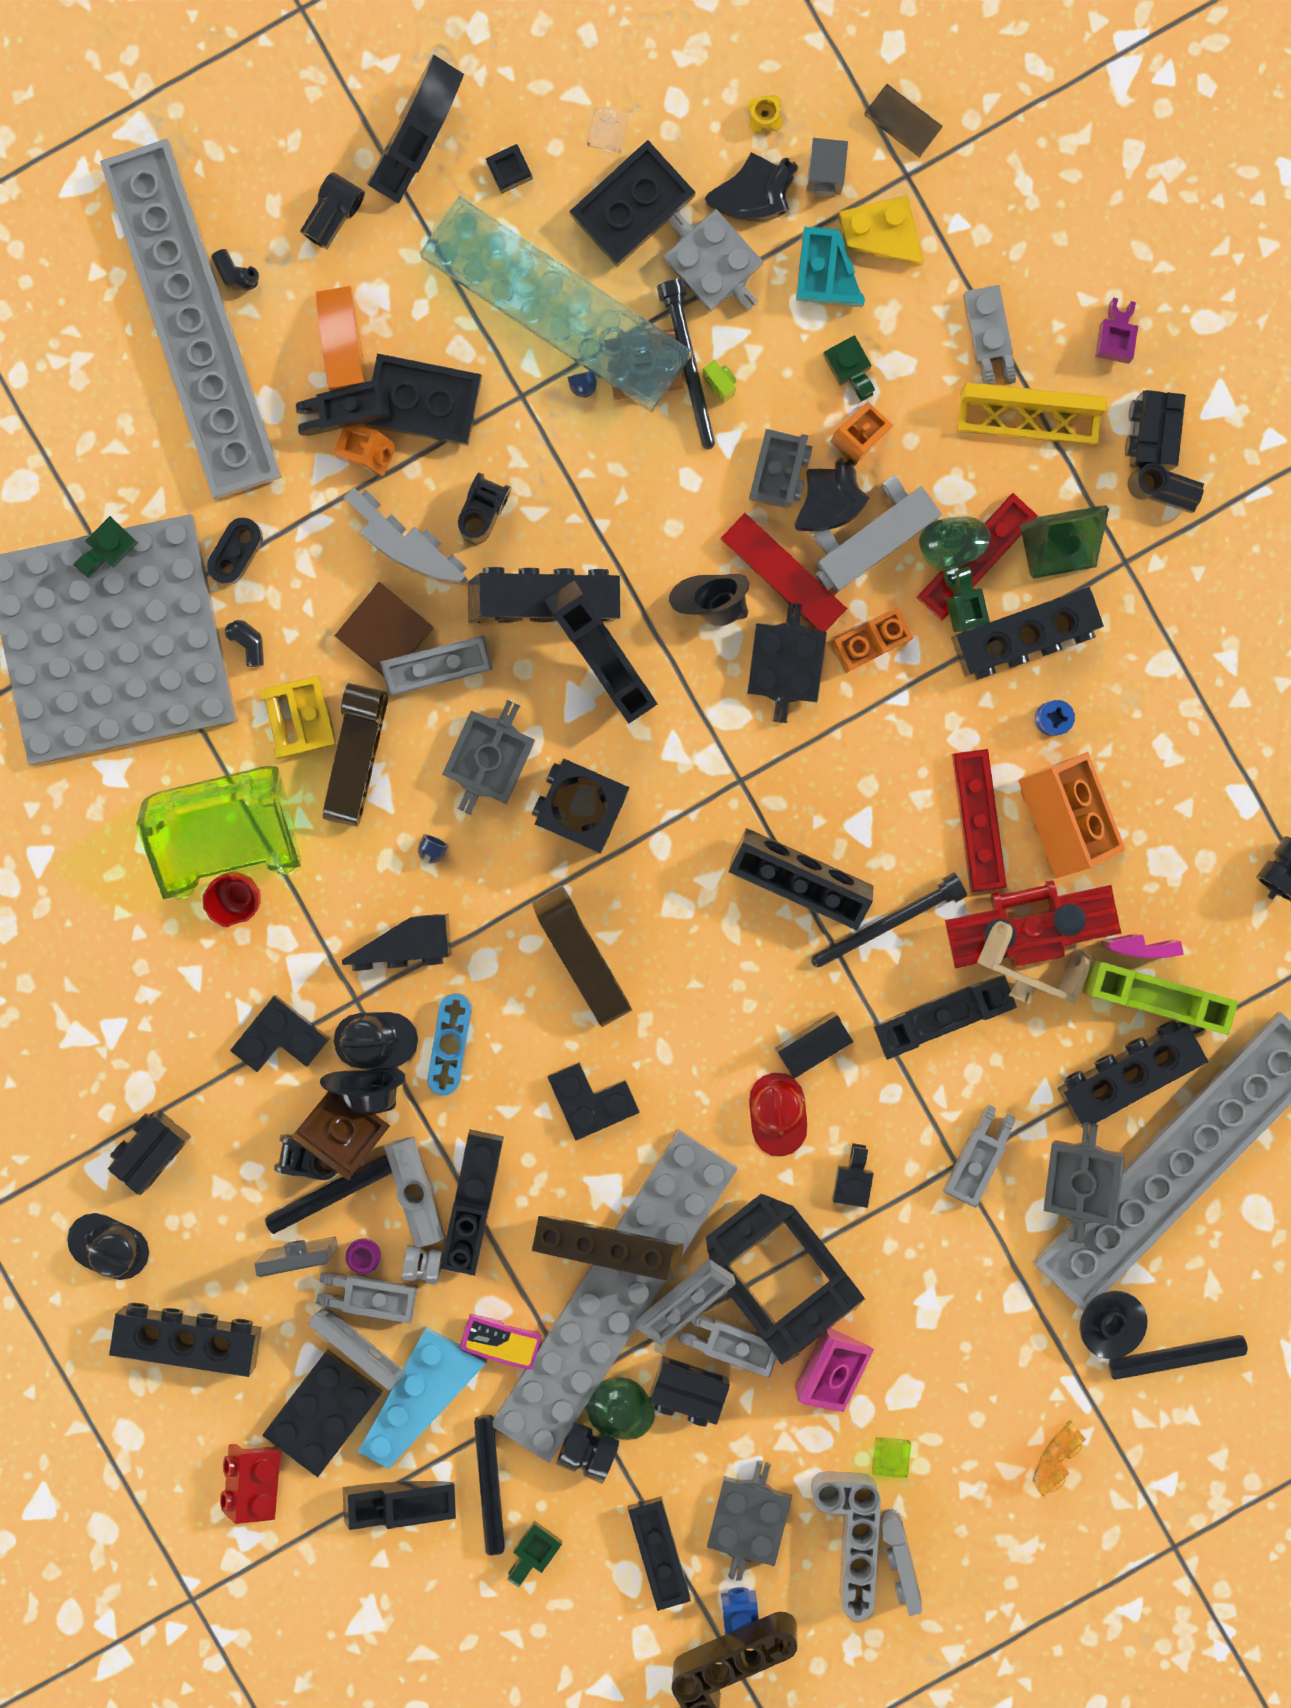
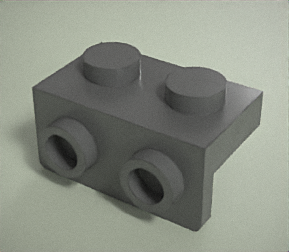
M770 429L765 430L749 500L785 509L791 508L793 500L800 501L804 480L798 479L801 466L808 467L813 446L806 445L809 435L801 434L799 437Z

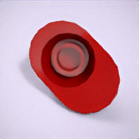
M773 1072L762 1076L755 1082L750 1091L749 1108L753 1137L762 1151L772 1156L783 1157L798 1150L806 1139L808 1125L805 1097L799 1083L785 1073Z

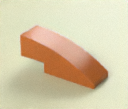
M351 286L316 291L318 322L328 389L332 391L366 382L362 361L363 353Z

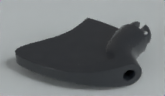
M751 152L741 170L734 177L706 195V203L714 210L717 209L720 213L741 220L766 221L780 217L790 210L786 200V193L794 180L793 175L797 172L798 166L794 161L791 163L787 157L782 158L779 165H775Z
M843 458L838 459L835 462V469L818 468L807 470V497L796 518L795 529L798 531L830 530L849 523L861 513L870 497L859 488L856 470L851 459L848 458L845 463H843Z

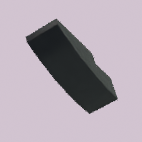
M402 1481L342 1487L344 1522L349 1530L385 1525L387 1529L456 1519L455 1484L453 1482Z

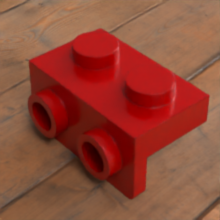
M229 1444L228 1456H225L223 1460V1472L226 1482L225 1490L220 1495V1507L222 1512L234 1524L275 1520L281 1450L276 1446L242 1449L237 1444Z

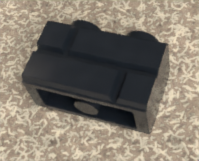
M1143 390L1136 400L1131 401L1128 418L1129 421H1134L1133 435H1128L1125 443V456L1130 457V467L1141 468L1150 463H1157L1165 467L1167 471H1171L1178 466L1185 394Z
M157 1111L151 1116L145 1113L132 1128L136 1135L129 1143L123 1140L110 1155L114 1161L107 1168L109 1172L120 1181H123L137 1195H142L150 1188L191 1138L189 1133L175 1124L162 1111Z
M662 1356L650 1391L649 1403L654 1404V1409L665 1415L673 1416L675 1412L687 1415V1420L698 1426L706 1427L708 1422L717 1425L729 1391V1377Z

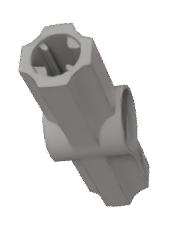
M415 1137L403 1138L385 1145V1151L398 1189V1201L403 1206L415 1247L428 1246L445 1239L444 1230L432 1195V1183L426 1176ZM410 1184L419 1185L424 1191V1197L418 1200L410 1198L406 1192V1187Z

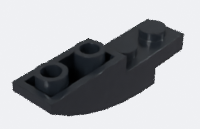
M432 55L399 117L400 121L366 183L368 186L396 203H400L415 173H418L447 117L464 73L436 55Z
M469 1129L440 1269L475 1276L504 1136Z

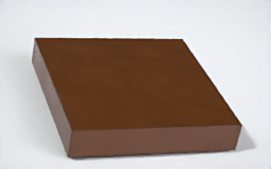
M378 582L334 636L384 677L380 661L414 653L434 627L382 583Z
M328 1091L295 1131L292 1138L349 1180L390 1125L376 1114L361 1115L353 1112L348 1108L343 1095Z

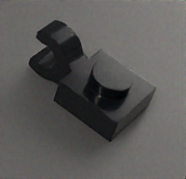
M852 1143L848 1167L838 1165L832 1196L834 1203L868 1208L874 1173L870 1170H864L868 1155L866 1145Z

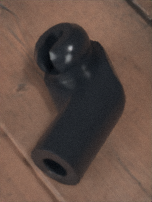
M227 249L218 250L211 255L223 282L228 287L249 291L258 285L259 273L257 269L249 266L248 269L235 266Z

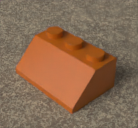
M1088 752L1018 779L1022 797L1028 805L1034 821L1035 831L1041 839L1046 852L1047 862L1052 868L1056 879L1090 869L1126 850Z

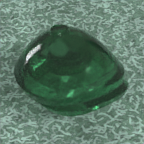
M947 517L936 520L924 529L919 538V546L923 559L927 564L936 570L949 571L982 556L989 546L990 532L988 527L975 517Z
M611 1377L605 1379L594 1389L588 1402L587 1414L592 1426L600 1433L615 1439H638L649 1431L655 1419L654 1405L649 1403L647 1393L637 1382L629 1378Z

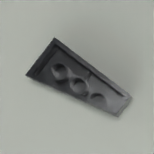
M485 567L483 568V573H478L468 581V624L481 623V620L485 617H495V621H498V623L523 621V618H530V621L534 623L556 622L557 620L551 613L545 600L574 580L602 622H613L620 619V575H609L608 569L588 570V575H575V569L571 568L553 569V574H540L539 568H519L518 574L505 573V568Z

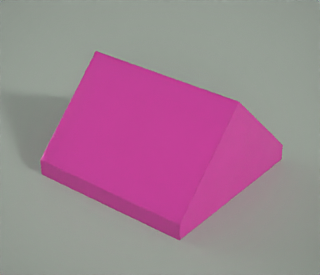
M833 1328L827 1330L818 1338L795 1386L798 1401L804 1405L844 1412L874 1349Z

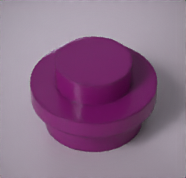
M367 1238L353 1241L346 1251L347 1265L352 1271L359 1274H368L374 1271L381 1261L379 1246Z

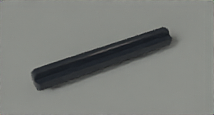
M387 1155L360 1167L349 1180L341 1177L269 1214L265 1218L268 1230L275 1234L392 1174Z
M1235 1335L1110 1359L1108 1367L1112 1379L1117 1380L1245 1356L1248 1346L1243 1335Z
M480 1415L475 1418L474 1427L486 1554L493 1556L502 1554L505 1548L495 1429L493 1428L494 1418L492 1415Z

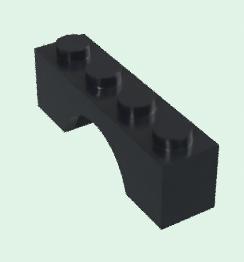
M575 580L545 600L557 622L586 660L628 724L658 705Z

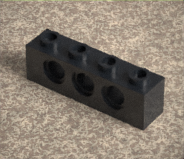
M1087 587L961 632L951 637L964 676L967 677L974 674L976 680L995 674V666L1007 662L1009 668L1029 662L1028 654L1041 650L1042 656H1046L1062 650L1061 643L1074 638L1077 645L1096 638L1094 631L1104 627L1091 588ZM1056 615H1063L1067 618L1069 628L1066 633H1061L1055 629L1054 618ZM1027 626L1035 631L1036 640L1033 645L1025 644L1021 640L1020 631L1022 627ZM990 638L998 639L1002 643L1003 652L999 657H994L987 651V642Z
M748 828L745 829L731 858L729 873L857 931L873 902L874 885Z
M1175 1020L1168 1021L1157 1027V1034L1145 1040L1144 1037H1139L1126 1044V1051L1114 1057L1113 1054L1105 1055L1094 1062L1095 1067L1085 1073L1082 1070L1076 1071L1063 1079L1065 1084L1057 1089L1076 1124L1082 1129L1083 1123L1096 1124L1208 1063L1209 1061L1189 1024L1180 1021L1176 1023ZM1166 1046L1168 1058L1165 1062L1157 1064L1154 1058L1155 1052L1158 1048ZM1135 1063L1138 1068L1137 1075L1134 1079L1126 1081L1123 1071L1128 1064ZM1099 1080H1105L1107 1084L1105 1094L1101 1097H1094L1092 1093L1093 1085Z
M137 1302L128 1303L127 1306H123L115 1313L109 1356L250 1377L256 1368L262 1327L253 1326V1322L250 1320L232 1319V1322L218 1320L217 1315L200 1313L195 1317L183 1315L184 1311L177 1308H164L162 1311L150 1310L147 1304ZM145 1326H154L159 1332V1339L149 1338L145 1333ZM179 1332H190L194 1338V1344L188 1345L183 1343L179 1337ZM214 1337H224L229 1343V1349L221 1350L217 1348L214 1344Z

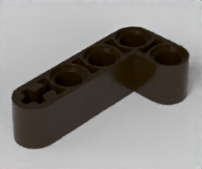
M347 683L341 703V714L344 715L323 808L324 820L358 827L361 822L388 703V693L385 691Z
M562 886L533 902L532 905L540 925L600 1026L604 1027L633 1011L623 990L580 919L578 911L565 888Z
M775 1612L676 1657L673 1663L671 1690L680 1707L720 1708V1689L793 1657L797 1652L798 1646L796 1619L787 1612Z

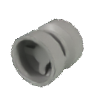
M407 1245L402 1280L413 1282L416 1279H423L427 1284L438 1285L443 1250L431 1249L429 1251H421L419 1247ZM422 1259L421 1271H419L420 1262Z

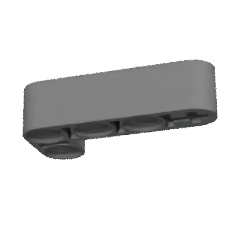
M823 1471L818 1473L811 1483L814 1503L822 1512L844 1514L840 1599L845 1614L852 1620L862 1621L870 1617L875 1605L881 1505L880 1493L874 1479L868 1474ZM832 1486L837 1491L834 1496L824 1498L819 1495L824 1487ZM862 1488L872 1491L871 1495L865 1500H859L854 1497L855 1493ZM864 1523L869 1525L868 1531L864 1534L858 1535L852 1532L853 1528L858 1524ZM862 1558L867 1561V1564L861 1569L850 1567L851 1563L856 1559ZM855 1585H858L862 1596L858 1598V1602L854 1603L852 1601L856 1597Z

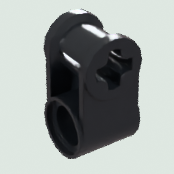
M477 473L457 521L460 534L465 541L476 545L485 542L489 538L498 516L502 513L512 489L511 486L506 484L503 487L485 479L483 473ZM472 518H478L484 522L483 529L478 533L473 534L465 530L466 523Z
M293 1134L280 1135L279 1141L282 1142L279 1163L274 1165V1171L285 1175L304 1176L318 1180H328L338 1174L334 1169H324L320 1165L319 1158L292 1138Z

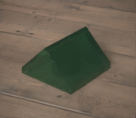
M1103 505L1045 515L1020 525L1030 576L1034 579L1097 567L1109 508Z

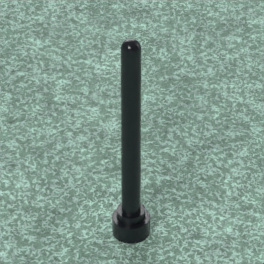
M673 279L663 282L656 287L659 300L664 302L665 307H669L701 445L704 449L710 450L715 446V438L682 305L685 303L684 296L687 295L684 279Z
M955 872L942 878L943 882L937 885L938 889L815 954L811 959L813 966L820 968L944 901L947 903L951 901L959 902L968 897L963 884Z

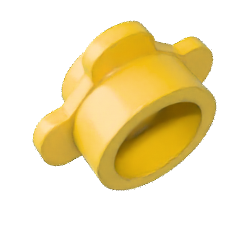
M761 96L758 99L751 98L747 102L746 108L751 115L749 128L753 133L758 134L764 129L778 131L783 127L784 120L780 117L781 100L778 96ZM762 112H768V116L763 117Z

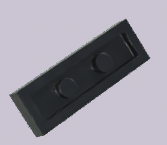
M662 1496L629 1505L628 1512L657 1611L691 1602V1595Z

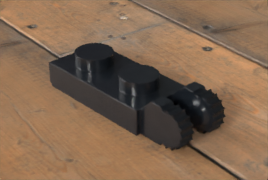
M381 379L316 394L317 397L296 403V413L319 414V419L303 422L298 425L299 434L303 436L321 434L325 431L330 432L390 417L387 385Z

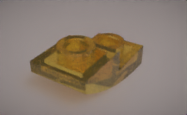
M1071 1419L1061 1427L1049 1442L1035 1469L1032 1481L1043 1497L1048 1492L1053 1493L1063 1486L1066 1481L1065 1477L1070 1473L1062 1461L1065 1458L1070 1459L1077 1455L1083 1447L1082 1443L1087 1440Z

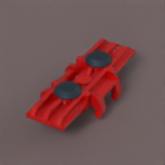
M1053 880L1046 881L1044 886L1001 895H999V892L991 893L990 898L993 910L944 920L955 969L978 964V959L990 931L999 921L1012 926V937L1003 959L1013 957L1011 964L1014 969L1045 960L1062 959L1065 956L1064 946L1122 934L1112 885L1058 896ZM1048 899V911L1024 918L1007 919L1005 908Z

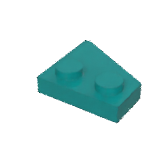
M804 226L796 301L863 308L865 298L857 284L852 262L847 257L840 230Z

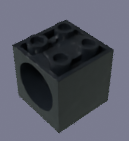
M564 758L561 764L554 762L546 780L547 783L551 784L550 790L546 797L539 796L531 814L537 817L535 825L598 853H602L630 787ZM578 778L589 779L601 787V789L597 790L602 803L606 802V810L602 820L596 826L594 822L582 826L583 832L570 830L559 821L562 819L558 806L554 807V800L558 790L563 785L568 787L579 783Z

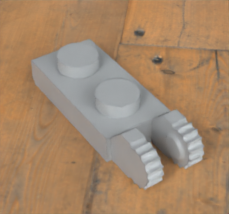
M1000 284L965 291L963 299L976 364L979 363L983 384L994 385L995 375L990 361L1001 359L1003 377L1006 383H1016L1015 366L1012 358L1013 350Z
M989 1104L982 1112L976 1129H972L942 1190L944 1193L974 1208L977 1207L1007 1147L1005 1143L1015 1123V1117L1007 1114L1000 1123L996 1138L987 1135L986 1131L993 1121L996 1112L995 1107Z
M322 1272L320 1274L319 1281L321 1283L345 1287L344 1298L330 1293L317 1294V1304L342 1309L341 1312L404 1323L412 1322L418 1286L351 1274L348 1276L333 1272Z
M702 1314L696 1316L690 1321V1324L710 1330L707 1341L689 1332H681L678 1340L681 1343L703 1351L704 1355L766 1377H770L777 1359L771 1348L758 1333L716 1318L713 1320Z
M888 1508L884 1513L882 1512L881 1531L883 1540L892 1546V1548L887 1549L891 1570L898 1569L901 1581L895 1583L900 1605L906 1604L909 1616L921 1614L923 1612L922 1598L903 1521L901 1520L900 1512L898 1513L897 1510Z

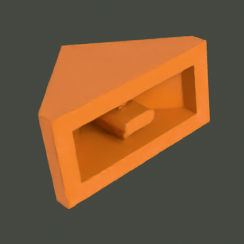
M867 402L836 430L830 442L846 458L851 459L856 466L893 427V424L873 405Z

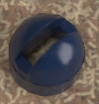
M594 370L567 377L570 390L576 396L587 398L594 393L597 385Z
M423 834L418 845V855L422 860L428 855L431 857L429 860L430 864L437 863L442 860L449 846L437 837Z

